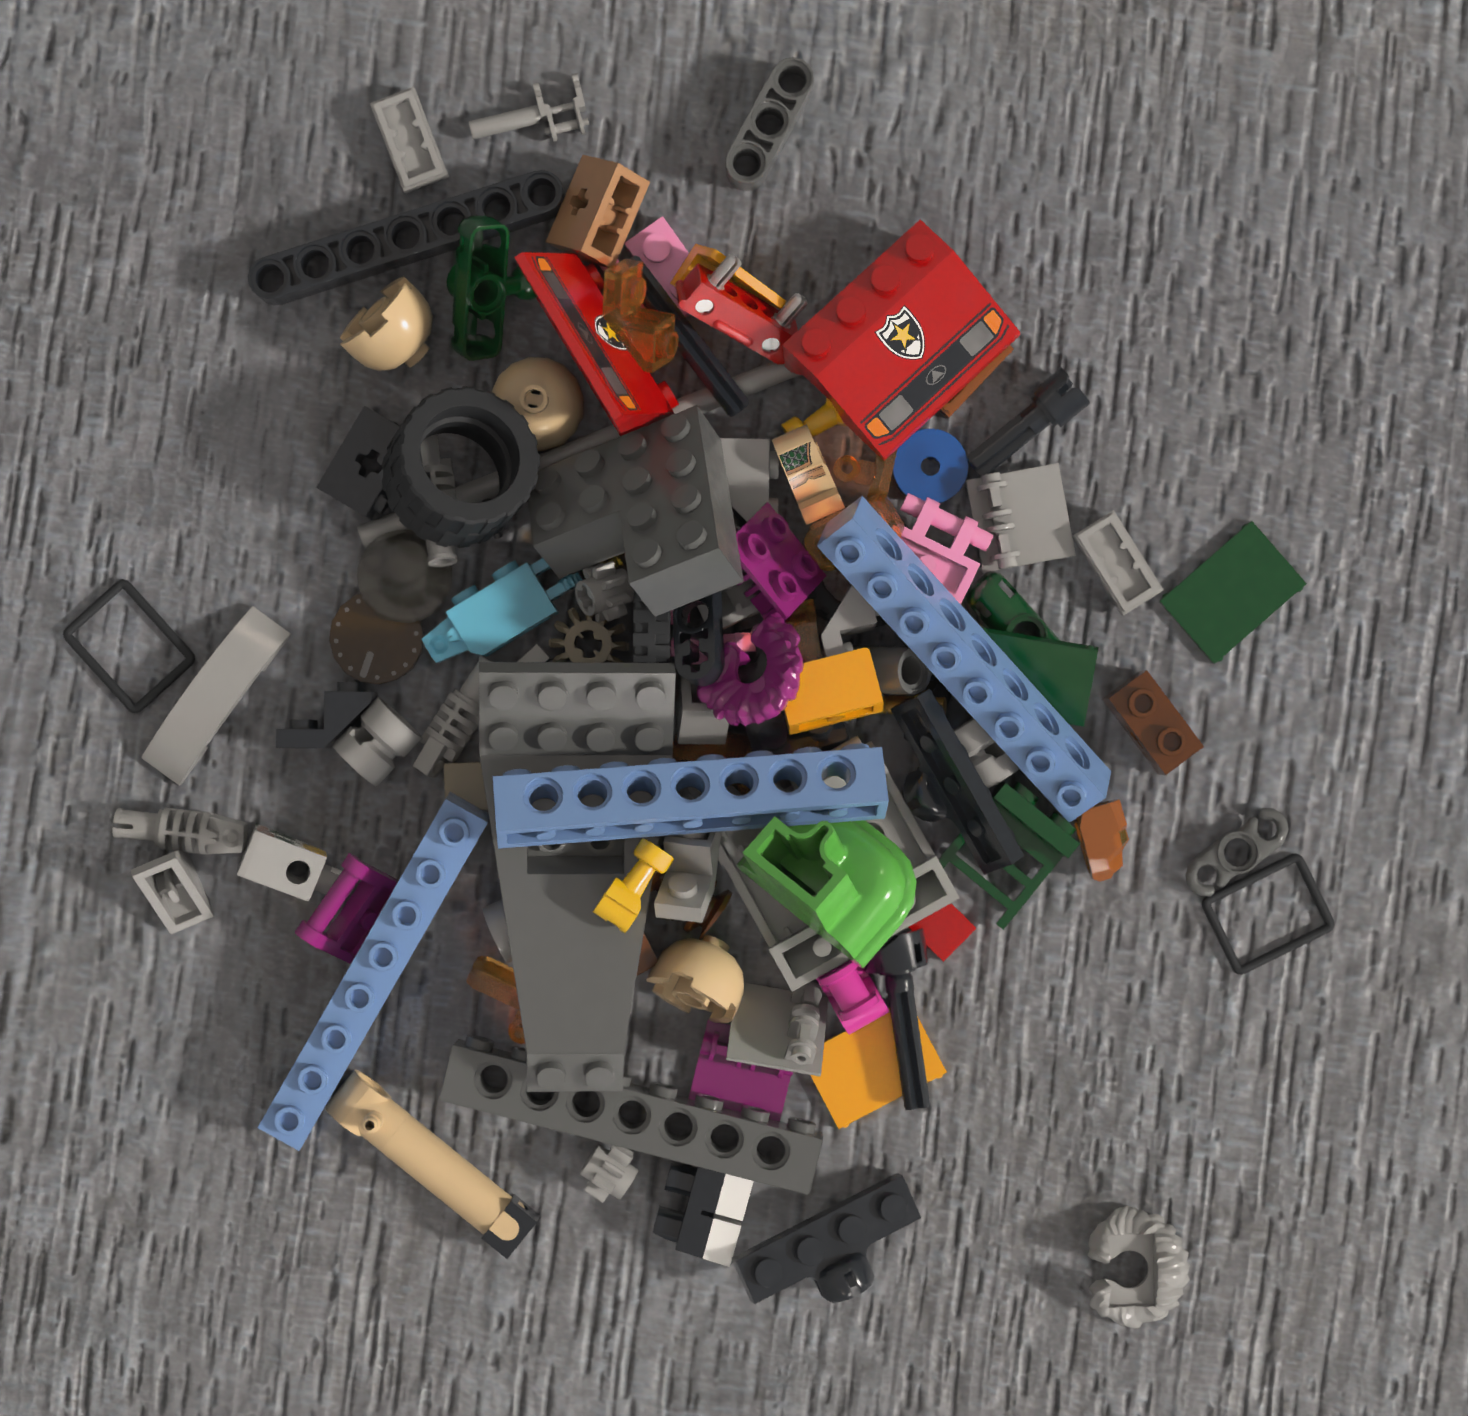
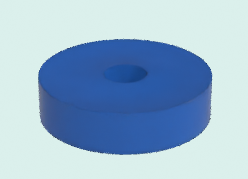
M939 429L916 431L896 450L892 461L894 482L905 497L910 493L924 501L929 497L940 504L948 501L959 492L968 474V459L963 446L954 436ZM928 458L934 459L939 466L938 472L932 476L926 475L921 469L922 461Z

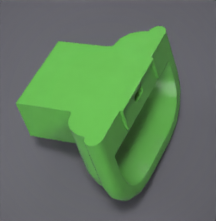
M774 816L742 852L744 856L736 864L746 876L861 968L868 964L901 926L914 904L917 881L911 861L894 842L865 820L836 823L821 821L817 824L786 826Z

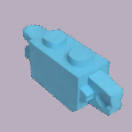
M543 558L532 565L526 562L520 567L516 560L512 561L492 574L495 580L494 583L480 591L473 585L451 599L454 607L446 611L448 617L424 636L422 641L436 663L466 651L488 657L557 615L559 612L552 601L575 588L576 584L583 579L578 572L570 574L559 580L556 585L545 590L537 576L551 569V567Z

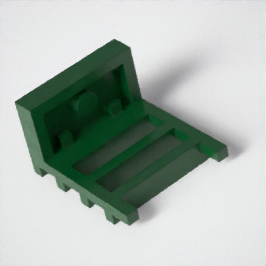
M1018 781L1012 788L1007 783L1000 782L991 794L992 799L1007 826L1013 831L1018 845L1041 863L1042 867L1032 879L1013 864L1002 868L1024 886V889L1014 901L956 855L957 851L965 843L960 832L938 859L943 869L948 862L952 863L1007 908L995 923L1003 930L1062 857L1069 858L1080 845L1071 836L1076 828L1056 812H1053L1048 818L1034 805L1038 802L1039 798Z

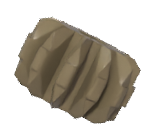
M575 608L568 610V615L574 623L571 628L561 621L557 620L554 627L566 634L565 640L549 639V646L552 648H565V653L554 657L552 662H567L571 660L574 663H607V661L610 663H624L621 659L612 656L613 650L628 651L630 649V644L627 642H613V637L626 631L624 624H617L607 630L606 626L609 624L607 620L595 622V615H586V621H581L579 613ZM585 632H593L594 639L602 641L601 651L597 652L594 650L593 652L596 656L593 658H585V652L576 646L579 637L583 640L585 639L583 636Z

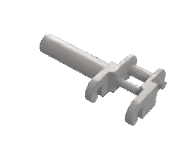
M571 74L577 95L572 99L573 102L550 107L543 102L539 83H534L533 87L538 105L469 121L473 140L539 124L541 121L547 120L550 127L544 128L545 134H552L553 142L557 141V134L580 129L581 134H585L584 126L589 125L588 118L582 119L580 113L586 111L578 74ZM575 109L577 119L554 124L552 114Z

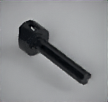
M923 928L903 933L899 936H891L865 966L866 973L885 976V987L889 999L905 1110L930 1107L914 997V982L911 974L916 968L929 963Z

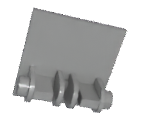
M1059 463L1002 474L1000 472L982 475L980 478L966 480L972 518L979 522L977 527L994 535L986 552L978 548L983 573L1076 556Z
M814 979L793 992L744 983L741 1003L730 1024L726 1060L820 1077L828 997L822 996V988L818 985V981Z

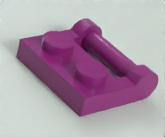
M348 853L341 863L344 869L309 920H302L294 932L310 945L351 964L399 880L367 864L357 856ZM361 879L362 881L358 884L356 890L354 891L348 902L345 904L339 915L331 923L327 932H324V930L326 929L330 921L333 919L339 908L342 906L348 895L351 893L357 882Z

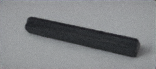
M633 256L619 267V274L728 416L733 417L748 406V398L640 257Z

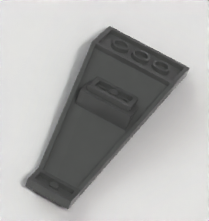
M479 662V756L527 1051V1092L623 1091L624 1051L653 876L640 898V912L625 934L611 922H606L593 913V910L615 877L623 880L639 859L634 856L633 851L640 840L644 838L658 846L659 836L498 849L492 776H502L506 771L513 769H525L531 773L551 772L552 769L564 765L577 766L582 770L600 768L601 765L609 762H624L629 766L648 765L650 761L659 758H672L675 663ZM636 791L629 798L636 803H646L652 800L653 796L647 791ZM590 794L583 797L580 801L588 807H597L605 800L599 795ZM540 798L533 802L532 807L540 811H547L552 809L556 803L549 798Z

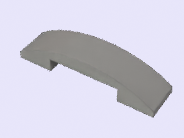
M252 606L192 680L158 729L141 758L180 786L208 749L207 745L260 672H264L289 639L291 633Z

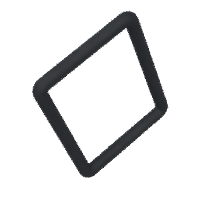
M121 579L113 584L71 622L63 632L65 641L131 713L141 712L195 662V655L136 588L125 579ZM122 589L126 591L186 658L136 704L73 636L75 631Z
M1296 853L1290 854L1215 891L1211 897H1204L1201 904L1232 970L1240 975L1246 974L1331 932L1335 925L1334 919L1304 858ZM1296 863L1325 924L1241 965L1211 904Z

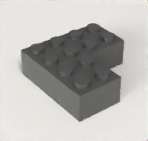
M697 405L538 470L537 475L539 477L536 486L531 491V496L528 499L532 541L534 548L559 579L625 552L629 584L655 617L744 582L721 439Z

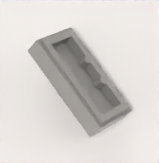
M414 86L370 103L405 194L449 178Z
M1114 510L1072 536L1121 616L1164 591Z

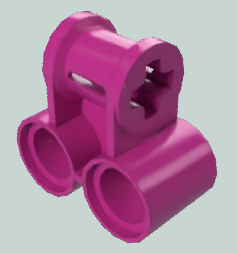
M851 959L816 978L848 1035L890 1012L869 973L865 972V967H859Z

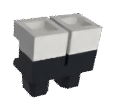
M671 1163L664 1190L688 1196L685 1212L659 1206L653 1233L666 1240L676 1242L675 1250L730 1267L731 1258L733 1257L741 1229V1221L744 1218L754 1181L688 1164Z

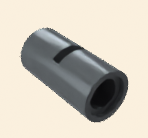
M852 645L853 650L868 648L870 650L881 693L916 695L923 692L928 686L931 671L908 646Z

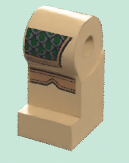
M807 424L772 439L806 525L845 508L818 444L814 442Z

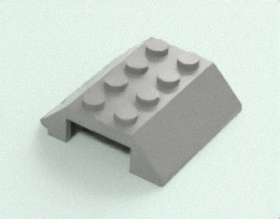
M857 735L832 750H841L846 745L862 742ZM872 741L866 743L870 748L875 747ZM884 764L889 799L885 819L865 821L902 850L911 861L917 881L914 904L904 922L894 932L893 935L958 900L960 897ZM829 776L823 779L824 783L831 788H842L847 785L838 776ZM791 780L789 781L792 785L786 789H783L779 781L775 783V786L784 792H792L799 788ZM764 828L722 831L718 860L721 865H724L753 917L791 991L793 992L850 960L736 866L744 856L742 852Z

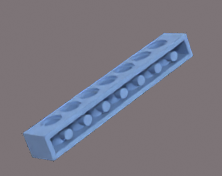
M863 496L826 524L817 547L1069 823L1106 798L1111 770Z
M863 743L849 744L841 750L821 751L817 747H804L795 750L793 754L773 755L770 751H754L748 753L745 757L727 759L722 755L709 754L699 757L696 761L677 762L672 758H659L650 761L648 765L629 766L624 762H609L601 765L600 768L582 770L577 766L564 765L552 769L551 772L531 773L525 769H513L506 771L502 776H492L498 849L765 828L774 816L786 826L810 825L821 821L836 823L885 819L889 802L882 747L870 748L867 744ZM829 776H838L847 785L842 788H831L824 783L823 779ZM785 779L791 780L799 788L792 792H784L779 790L775 783ZM741 783L746 785L750 792L742 796H736L729 793L726 788L731 784ZM685 787H694L702 795L696 799L689 800L681 797L678 791ZM636 791H647L653 796V799L646 803H636L629 796ZM596 794L605 801L597 807H588L582 804L580 800L587 795ZM540 798H549L556 803L552 809L547 811H540L532 807L533 802Z
M449 792L260 1122L258 1129L300 1151L489 821V813L487 811L481 810L454 793Z

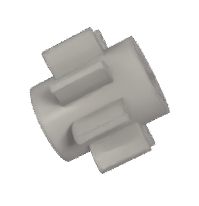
M601 562L583 569L586 579L579 581L575 588L576 599L583 613L587 616L595 615L597 622L604 620L609 622L627 616L628 612L624 604L634 600V589L629 584L628 572L623 568L615 570L614 562L606 564Z
M598 1144L579 1173L588 1179L584 1191L602 1203L609 1194L620 1200L638 1173V1169L629 1164L633 1159L632 1155L634 1153L627 1148L612 1145L608 1150Z

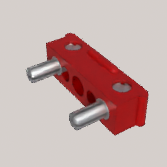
M728 254L714 272L697 263L684 280L676 281L675 286L680 309L778 365L785 364L782 345L798 331L795 318L808 304L803 295L795 293L779 311L728 281L741 266L740 259L733 254Z

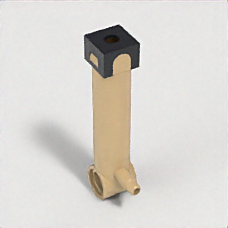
M354 1070L326 1104V1111L340 1125L353 1134L362 1136L481 1232L483 1234L481 1239L506 1259L510 1257L537 1223L540 1217L539 1213L515 1194L512 1197L395 1103L391 1096L377 1082L363 1072Z

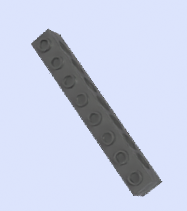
M467 1035L466 1041L458 1039L452 1046L439 1098L440 1101L806 1195L810 1194L823 1143V1132L815 1130L816 1124L814 1122L797 1117H789L787 1123L769 1119V1111L749 1105H743L741 1112L723 1108V1099L702 1093H697L695 1100L688 1099L687 1097L677 1095L678 1088L665 1083L651 1082L649 1088L631 1083L632 1076L625 1073L623 1075V1091H595L600 1098V1107L594 1111H584L575 1102V1093L577 1091L554 1092V1095L546 1100L538 1099L531 1092H527V1051L524 1047L514 1046L512 1052L493 1048V1040L476 1035ZM490 1065L502 1067L508 1076L507 1085L502 1088H494L488 1085L484 1079L485 1067ZM631 1100L640 1102L646 1110V1118L639 1123L626 1121L620 1111L623 1103ZM676 1112L684 1113L691 1119L693 1128L683 1135L674 1134L667 1127V1117ZM721 1124L731 1125L737 1130L739 1139L731 1146H721L712 1137L713 1129ZM767 1136H775L784 1143L785 1150L776 1158H767L758 1149L760 1140Z

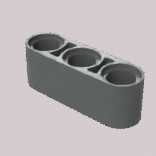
M789 57L777 63L733 141L726 156V176L730 184L736 189L753 191L763 184L805 109L813 91L814 77L810 65L803 59ZM794 73L803 78L805 87L797 93H788L780 87L779 80L786 74ZM770 114L781 120L783 127L774 135L763 134L756 126L760 117ZM751 156L759 162L760 169L756 174L745 177L739 175L733 165L738 158Z

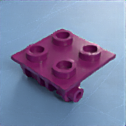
M766 502L736 532L741 568L745 570L743 580L745 582L751 578L754 582L743 594L749 597L760 589L761 591L754 595L750 601L761 613L762 618L765 619L769 614H772L775 618L782 617L786 620L827 575L819 567L816 558L804 548L789 529L786 520L776 513L769 502Z
M708 1019L688 1099L695 1100L697 1093L712 1095L724 1100L723 1108L741 1112L743 1105L754 1106L769 1111V1119L780 1122L793 1072L726 1060L730 1024L715 1023Z

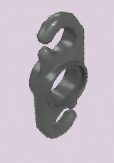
M1262 808L1259 811L1261 819L1271 820L1276 825V833L1271 838H1262L1257 830L1258 819L1250 817L1242 827L1224 833L1218 840L1190 861L1185 874L1187 885L1192 892L1211 897L1215 893L1213 886L1204 885L1198 880L1197 874L1201 867L1211 866L1214 868L1217 875L1216 885L1224 887L1232 877L1249 872L1284 843L1289 830L1287 820L1283 814L1274 808ZM1236 838L1244 840L1250 849L1248 860L1240 866L1229 864L1224 856L1226 844Z

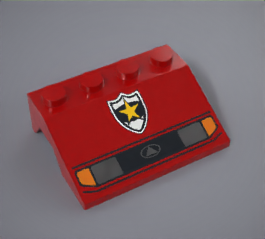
M919 220L792 335L782 347L785 367L791 373L805 376L830 400L844 424L885 461L1020 336V331L955 251L923 221Z
M522 252L514 257L526 280L537 295V301L620 436L644 426L647 427L656 421L674 414L672 409L679 405L676 397L665 380L656 384L648 369L655 366L652 358L641 341L632 345L624 332L631 325L617 302L608 306L600 292L607 286L593 263L584 266L578 255L574 253Z

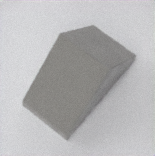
M184 849L174 851L131 869L133 879L170 934L214 917L212 907L189 852H184Z

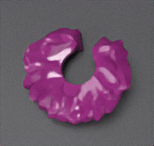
M769 614L761 623L752 627L751 642L762 649L767 657V666L763 675L753 683H742L738 676V667L746 665L751 661L749 655L735 642L729 641L724 644L725 665L721 676L711 685L697 687L698 698L701 702L706 703L707 708L713 710L716 719L721 720L725 718L730 725L738 726L740 723L744 726L751 723L760 724L765 720L778 716L781 711L786 709L788 701L795 700L800 686V673L804 668L803 658L798 647L800 636L792 625L785 623L782 617L775 618L772 614Z

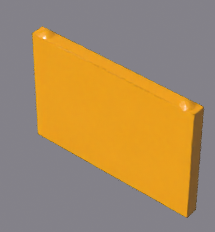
M890 1012L850 1035L845 1030L824 1041L821 1076H810L838 1129L848 1127L850 1123L903 1096ZM918 1018L928 1083L936 1078H941L947 1071Z

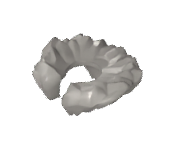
M1129 1206L1115 1209L1106 1220L1099 1223L1089 1238L1088 1256L1090 1259L1107 1265L1111 1259L1124 1251H1136L1144 1256L1148 1269L1145 1279L1134 1287H1124L1107 1278L1096 1280L1089 1286L1093 1294L1089 1304L1090 1307L1096 1309L1101 1317H1109L1118 1325L1136 1329L1142 1323L1163 1319L1168 1315L1169 1310L1180 1305L1178 1299L1184 1294V1287L1190 1281L1187 1275L1190 1265L1187 1262L1189 1252L1183 1248L1182 1238L1175 1235L1176 1229L1174 1226L1164 1224V1217L1161 1215H1148L1144 1210L1139 1211L1136 1207Z

